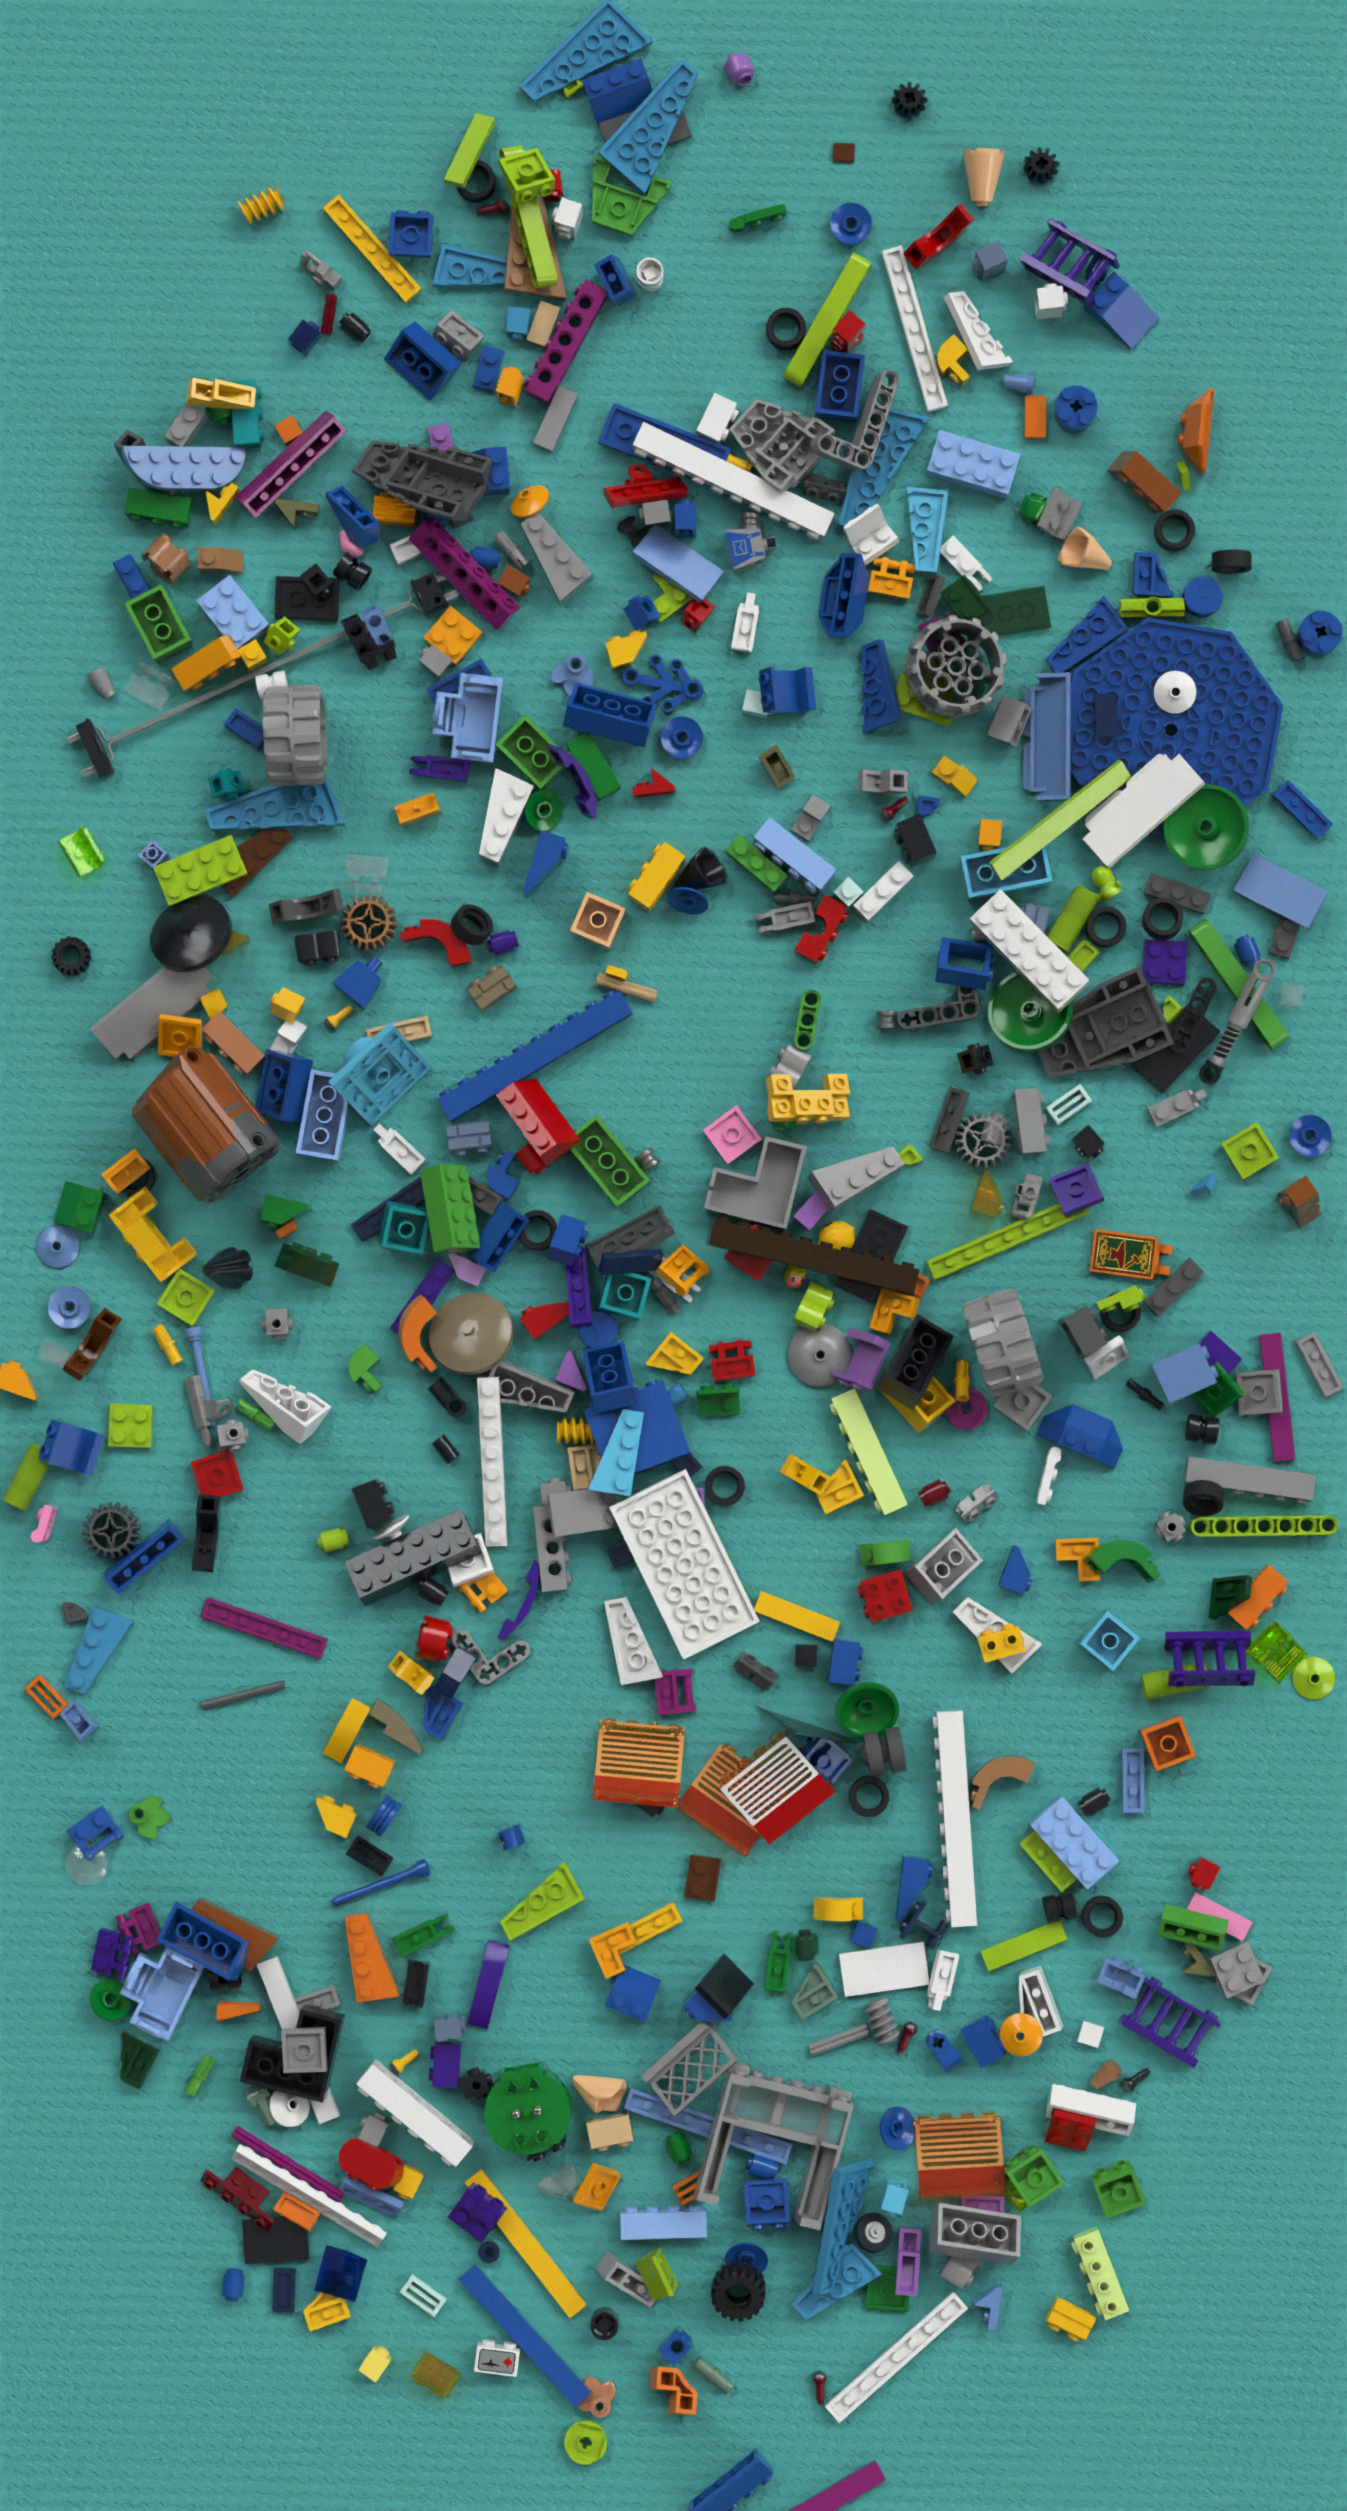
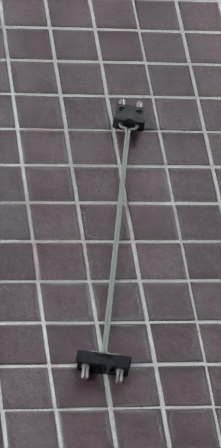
M432 572L415 581L412 579L410 581L412 590L409 592V600L382 612V615L386 618L413 606L417 611L423 610L424 615L429 617L430 614L447 607V601L458 597L459 592L455 589L447 594H443L438 583L446 578L442 573L435 576ZM413 592L415 593L421 608H418L416 604L411 603L413 599ZM343 630L109 739L105 737L100 727H94L92 721L86 718L84 722L76 725L77 733L66 737L68 744L82 739L93 763L92 766L81 770L82 776L86 777L97 772L100 778L109 773L114 774V769L111 765V762L114 760V754L110 747L111 744L252 680L255 676L265 674L347 636V633ZM96 730H99L102 735V738L105 741L109 742L107 748L111 755L110 760L106 754V751L101 743V740Z

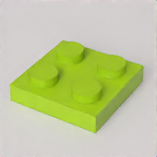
M1258 1122L1220 1144L1242 1180L1279 1158Z
M179 1268L157 1302V1305L194 1327L216 1290Z
M110 1404L108 1446L152 1448L153 1405Z

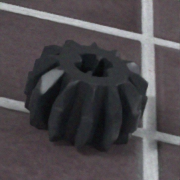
M908 82L907 87L900 84V90H894L893 94L896 97H893L891 100L893 104H896L893 110H900V117L906 113L908 119H911L912 113L918 117L920 115L919 111H925L926 107L924 104L927 103V98L923 97L926 91L919 90V84H916L914 88L911 87V82ZM909 97L913 98V102L910 101V103H907L906 98L907 100L909 99Z
M1039 147L1037 154L1031 150L1029 153L1030 157H1025L1024 159L1026 165L1023 166V170L1028 171L1026 174L1027 178L1034 177L1033 183L1040 179L1043 185L1045 184V178L1051 182L1053 180L1052 175H1057L1058 173L1056 167L1059 166V161H1054L1056 158L1055 153L1049 156V148L1045 150V153H1042V149ZM1038 163H1043L1042 166L1045 165L1044 169H1039Z

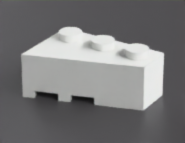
M1041 1965L1021 1972L1019 1975L1020 2013L1033 2016L1041 2025L1043 2036L1061 2031L1063 2023ZM1021 2033V2040L1024 2039L1023 2033Z

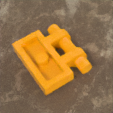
M877 557L874 559L873 565L880 566L881 569L880 572L871 571L868 592L909 600L913 578L905 577L906 572L914 573L915 565L909 564L908 561L904 560L901 562L889 560V557ZM887 568L900 570L899 575L886 573Z
M495 1573L464 1583L457 1588L460 1593L463 1592L471 1601L470 1605L473 1608L476 1607L480 1613L487 1609L482 1602L485 1598L493 1604L508 1591ZM473 1583L482 1591L479 1596L470 1588Z

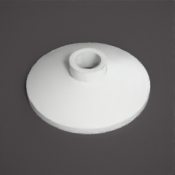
M1170 671L1163 674L1157 680L1154 686V698L1162 710L1173 714L1181 713L1189 709L1194 703L1196 686L1192 678L1186 673ZM1173 688L1179 689L1180 693L1178 696L1172 694Z
M408 1514L403 1515L386 1525L372 1536L373 1540L390 1537L391 1540L397 1538L402 1534L400 1529L406 1524L410 1516Z
M274 2091L269 2101L271 2116L282 2126H298L308 2117L310 2099ZM291 2101H294V2102H295V2108H294V2109H292V2108L290 2107V2102H291Z

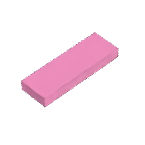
M1194 1892L1186 1908L1228 1919L1226 1933L1241 1941L1244 1940L1253 1923L1197 1892Z

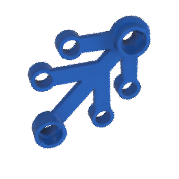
M659 655L651 656L650 665L656 668L662 679L639 675L638 671L634 668L626 669L622 675L623 682L628 686H634L638 683L660 688L650 696H644L641 700L649 699L652 703H655L672 691L681 692L672 700H665L662 703V711L666 714L672 713L674 707L685 700L696 701L703 695L702 684L698 680L690 679L683 668L682 661L679 659L672 660L670 668L679 675L683 683L674 682ZM654 658H658L660 660V663L658 665H654L652 663V660ZM673 663H680V668L674 669ZM629 674L635 676L633 681L627 680ZM691 687H695L697 689V692L695 694H691L689 692V689ZM666 703L672 705L670 710L664 709Z

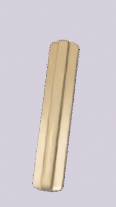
M599 973L595 983L598 986L620 991L621 993L654 1002L657 996V990L602 973Z

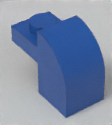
M509 1150L506 1153L502 1152L496 1161L499 1165L497 1168L489 1164L487 1169V1179L491 1188L508 1200L511 1199L520 1183L519 1180L506 1173L516 1156Z

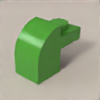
M365 1343L352 1355L349 1362V1373L355 1383L362 1377L364 1381L361 1383L369 1391L374 1390L377 1392L383 1386L369 1370L380 1358Z
M909 1539L859 1545L862 1566L911 1560Z

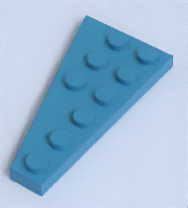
M605 0L519 85V89L535 103L575 83L577 80H581L651 45L652 40L611 0Z
M890 408L871 466L866 469L851 471L838 526L844 527L850 520L857 518L866 509L873 507L877 503L930 417ZM871 416V423L875 425V418ZM865 435V436H864V442H865L866 445H868V444H869V439H868V437ZM858 455L857 461L860 465L862 464V458Z
M326 777V781L323 784L270 785L204 810L212 831L345 826L328 777Z
M869 2159L834 2169L831 2177V2190L828 2195L827 2213L824 2217L825 2225L821 2236L820 2254L817 2258V2271L813 2281V2293L817 2295L830 2293L833 2290L840 2270L839 2259L843 2253H846L848 2245L845 2242L848 2233H853L863 2205L861 2196L865 2188H868L871 2180L868 2179L871 2168L875 2169L877 2161Z

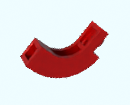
M962 203L957 205L938 226L923 237L915 240L903 255L915 270L919 269L956 242L967 231L966 228L974 221V218Z
M434 919L419 920L421 928L417 929V926H410L404 928L405 931L400 932L403 943L425 938L441 942L447 950L451 968L472 964L466 943L459 940L453 933L451 926L445 922Z

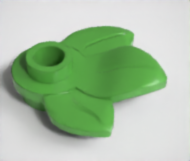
M148 1796L141 1804H135L129 1809V1820L137 1825L139 1833L144 1837L156 1839L157 1827L165 1825L171 1820L169 1813L159 1807L161 1797ZM137 1810L143 1812L142 1818L136 1817L135 1813Z

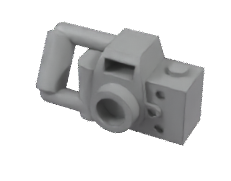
M305 250L299 264L313 275L311 279L319 286H322L324 283L335 291L342 282L341 276L310 251ZM311 259L313 262H312V264L309 266V265H308V262H309V260Z
M1026 1173L1023 1179L1024 1184H1017L1016 1197L1012 1209L1013 1217L1029 1220L1032 1217L1043 1177ZM1019 1187H1022L1021 1194H1017ZM1019 1205L1029 1207L1028 1211L1018 1210Z

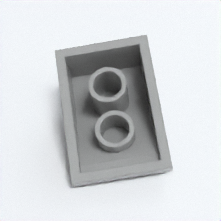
M588 1489L547 1495L553 1537L618 1527L609 1509V1506L617 1503L616 1495L588 1491Z
M955 1528L904 1573L932 1605L942 1600L983 1559Z

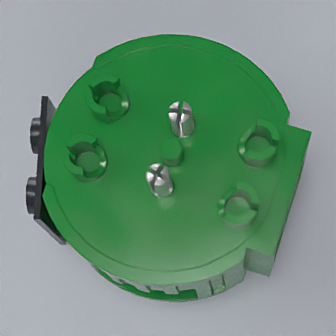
M543 2062L501 2068L500 2077L493 2083L485 2103L484 2118L487 2130L495 2143L505 2151L528 2155L527 2161L532 2159L534 2162L539 2161L545 2157L546 2152L550 2150L556 2152L565 2147L564 2144L567 2142L566 2131L570 2123L572 2109L570 2094L558 2075L549 2069H544Z

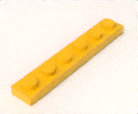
M339 194L323 207L325 213L405 304L422 291L421 287L393 256H389V251Z

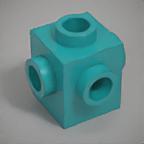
M226 768L208 778L213 798L225 797L226 800L238 798L237 794L245 791L240 770L231 771V768Z

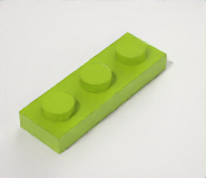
M1035 1830L1019 1843L1061 1892L1077 1880V1877Z

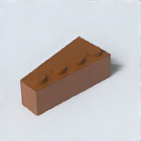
M203 1897L191 1908V1910L249 1941L247 1960L244 1967L250 1972L280 1938L279 1935L271 1933L263 1927Z

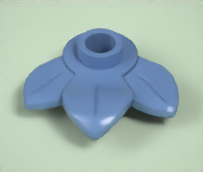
M575 654L569 656L565 663L555 667L551 681L552 683H563L568 696H571L575 682L592 686L594 677L592 671L586 667L585 659ZM574 662L580 664L578 669L572 668Z

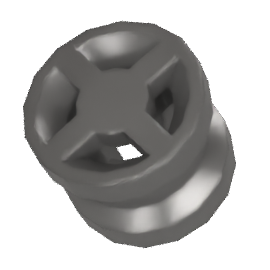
M746 512L740 514V519L742 520L740 529H760L761 532V527L759 526V520H761L760 513Z
M876 1011V1017L878 1018L876 1029H897V1024L895 1023L896 1011Z
M652 1147L634 1159L636 1163H640L642 1166L641 1170L644 1173L661 1162L660 1158L653 1154L654 1150Z

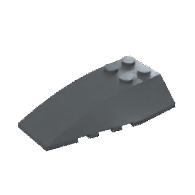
M371 441L353 467L352 473L416 510L456 521L467 520L486 492L493 461L492 458L452 447L442 450L438 449V446L418 448L417 444H409L406 447L399 446V443Z
M1137 966L1099 984L1073 1006L1072 1021L1064 1036L1054 1045L1037 1052L1050 1078L1135 1062L1174 1044L1152 989L1141 969Z

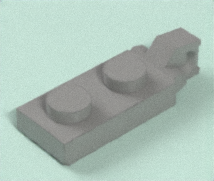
M1189 1089L1152 1105L1147 1110L1155 1127H1158L1194 1110L1199 1106L1197 1101L1207 1097L1204 1089L1195 1093Z

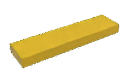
M763 1591L760 1592L754 1607L755 1612L833 1642L840 1622Z
M671 1902L630 1924L637 1942L617 1950L619 1955L683 1922L674 1903Z

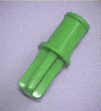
M243 1398L237 1403L239 1405L235 1406V1410L250 1418V1422L254 1421L268 1431L274 1427L275 1422L270 1416L262 1412L260 1407H254Z
M208 2054L204 2055L197 2069L193 2070V2076L184 2089L185 2092L194 2097L197 2096L203 2082L208 2080L207 2075L216 2060L214 2057Z

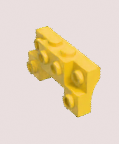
M771 1074L766 1078L769 1122L796 1121L797 1124H804L809 1121H815L816 1124H822L827 1121H845L850 1117L847 1096L850 1094L847 1074H827L823 1077L824 1090H793L790 1074Z
M145 1186L110 1212L109 1217L123 1233L124 1241L128 1245H132L136 1250L138 1259L141 1262H145L158 1280L162 1282L194 1258L197 1252L185 1237L172 1246L168 1243L146 1214L158 1202Z

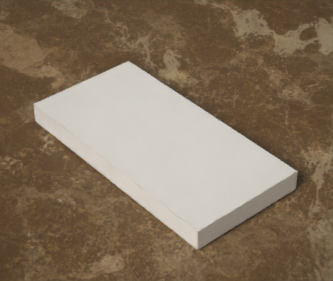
M923 1941L839 1953L845 1997L929 1985Z

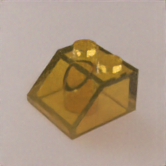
M985 1169L982 1172L969 1212L994 1220L996 1216H1001L1005 1204L1001 1203L1003 1197L989 1170Z

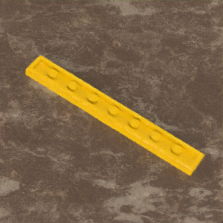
M481 2168L464 2182L468 2188L474 2182L476 2185L483 2186L493 2198L496 2197L503 2202L507 2209L496 2224L568 2317H573L587 2306L581 2295Z

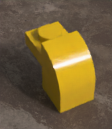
M955 334L940 347L937 356V369L941 376L949 372L950 374L948 375L955 384L959 383L961 386H964L969 381L970 376L958 362L967 355L968 349Z
M791 1453L779 1471L822 1496L832 1477Z
M401 1650L388 1665V1668L396 1676L407 1682L421 1695L431 1686L434 1680L432 1673Z
M814 1897L813 1919L824 1921L863 1919V1898Z

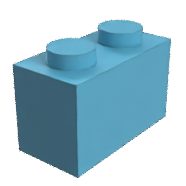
M886 2177L879 2201L880 2208L884 2210V2214L896 2217V2214L902 2215L909 2191L907 2183Z

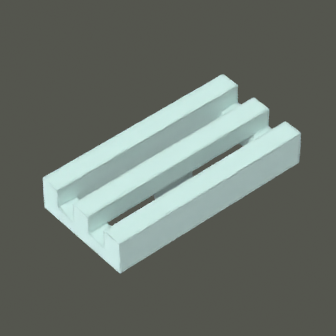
M1079 1084L1045 1109L1058 1126L1092 1102L1082 1085ZM1079 1090L1081 1092L1077 1097L1053 1112L1052 1108ZM1084 1097L1086 1099L1083 1103L1058 1119V1114Z
M414 2274L410 2276L400 2290L402 2295L433 2317L436 2316L447 2298ZM412 2281L418 2284L427 2292H429L431 2295L436 2297L438 2300H440V2302H436L423 2291H421L416 2286L411 2284ZM407 2288H410L436 2308L433 2310L406 2291Z

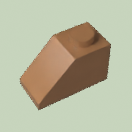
M198 547V569L200 573H243V551L221 547Z

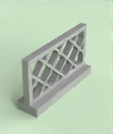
M701 2021L642 2075L645 2082L650 2083L674 2116H678L738 2062V2059L716 2032V2027L711 2021ZM710 2035L716 2040L715 2049L705 2048L706 2039ZM693 2050H700L699 2063L690 2062V2053ZM705 2051L714 2052L713 2065L704 2064ZM719 2052L726 2053L730 2059L724 2066L718 2065ZM678 2064H685L684 2077L674 2076L675 2067ZM689 2065L699 2066L698 2079L688 2078ZM703 2066L713 2067V2074L709 2080L702 2079ZM662 2078H670L668 2091H662L657 2084ZM674 2079L683 2080L682 2093L673 2092ZM688 2080L698 2081L697 2091L693 2094L687 2093ZM673 2094L682 2095L681 2105L677 2109L672 2104Z

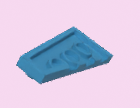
M854 2243L847 2247L846 2253H843L839 2259L840 2270L832 2292L817 2295L813 2293L814 2283H812L792 2303L806 2320H809L883 2274Z

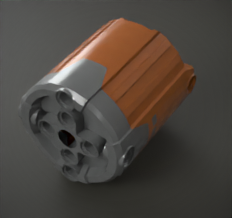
M190 1046L176 1054L139 1097L136 1105L132 1108V1117L198 1202L211 1203L235 1188L236 1184L250 1175L259 1166L265 1165L273 1158L280 1148L281 1142L279 1137L217 1057L212 1053L203 1051L198 1046Z

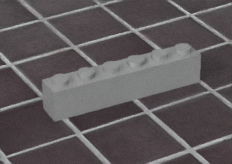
M1187 1457L1183 1482L1190 1483L1196 1480H1208L1219 1484L1222 1488L1231 1489L1230 1493L1243 1495V1491L1252 1492L1251 1496L1264 1498L1265 1494L1273 1495L1272 1499L1285 1501L1286 1497L1294 1498V1502L1306 1504L1307 1500H1313L1316 1475Z

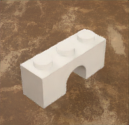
M898 861L853 905V909L868 923L914 876Z

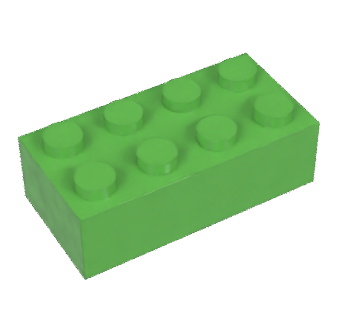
M597 1114L575 1131L581 1141L570 1149L571 1152L617 1208L650 1183V1179Z
M437 1164L420 1170L434 1253L463 1254L479 1249V1234L467 1166Z

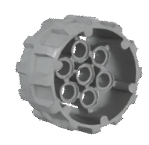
M949 615L943 620L927 625L909 645L906 663L903 666V675L907 676L910 686L908 691L910 698H917L925 706L924 712L927 714L937 713L947 716V720H956L967 715L973 716L992 702L1005 683L1003 674L1004 666L1008 659L1007 654H1002L998 645V634L996 632L990 633L982 627L981 621L977 618H972L969 621L959 619L956 615ZM947 632L964 634L973 639V641H967L960 646L957 639L948 636ZM931 636H934L936 640L941 639L937 652H933L926 657V653L921 651L925 641ZM944 643H950L953 647V652H946L943 648ZM979 646H981L988 658L990 671H987L984 663L976 660L980 654ZM965 647L973 650V657L965 655ZM930 659H937L939 668H933L930 665ZM951 663L959 665L960 671L958 673L951 670ZM919 664L923 665L927 673L934 675L930 682L931 690L928 689L923 681ZM972 667L980 670V677L972 675ZM984 678V683L988 684V688L983 697L979 700H976L974 696L969 697L973 689V683H977ZM937 679H943L946 682V687H938ZM958 683H963L966 686L967 690L965 693L958 691ZM951 690L955 698L962 700V704L944 701L937 697V695Z
M316 684L270 686L265 689L263 696L264 753L268 780L273 786L323 784L326 781L327 731L322 690Z
M1009 1288L965 1302L962 1305L971 1340L988 1393L991 1397L1005 1395L1040 1384L1043 1381L1040 1362L1015 1289Z

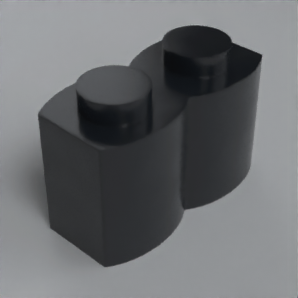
M337 930L295 936L298 962L303 963V966L315 965L318 960H324V963H332L341 957Z

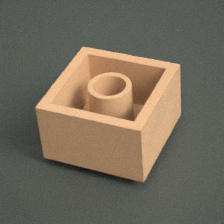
M586 892L570 933L610 950L626 913V908Z

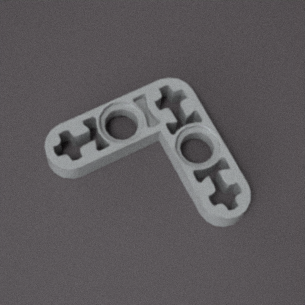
M458 1630L452 1636V1643L455 1648L458 1646L463 1649L465 1648L462 1643H456L458 1639L457 1634L459 1633L460 1635L465 1634L467 1636L465 1639L467 1645L470 1643L474 1645V1647L466 1651H477L480 1659L471 1665L470 1670L477 1680L483 1684L491 1683L530 1654L529 1644L526 1641L518 1640L488 1661L468 1631ZM516 1645H525V1655H516L517 1661L513 1662L512 1657L507 1651L511 1650V1653L517 1650ZM500 1656H506L509 1659L508 1667L500 1668L498 1666L497 1660ZM493 1662L495 1668L500 1673L496 1675L495 1671H493L489 1675V1680L486 1678L482 1679L480 1677L482 1674L481 1670L483 1668L486 1671L492 1668L489 1663Z

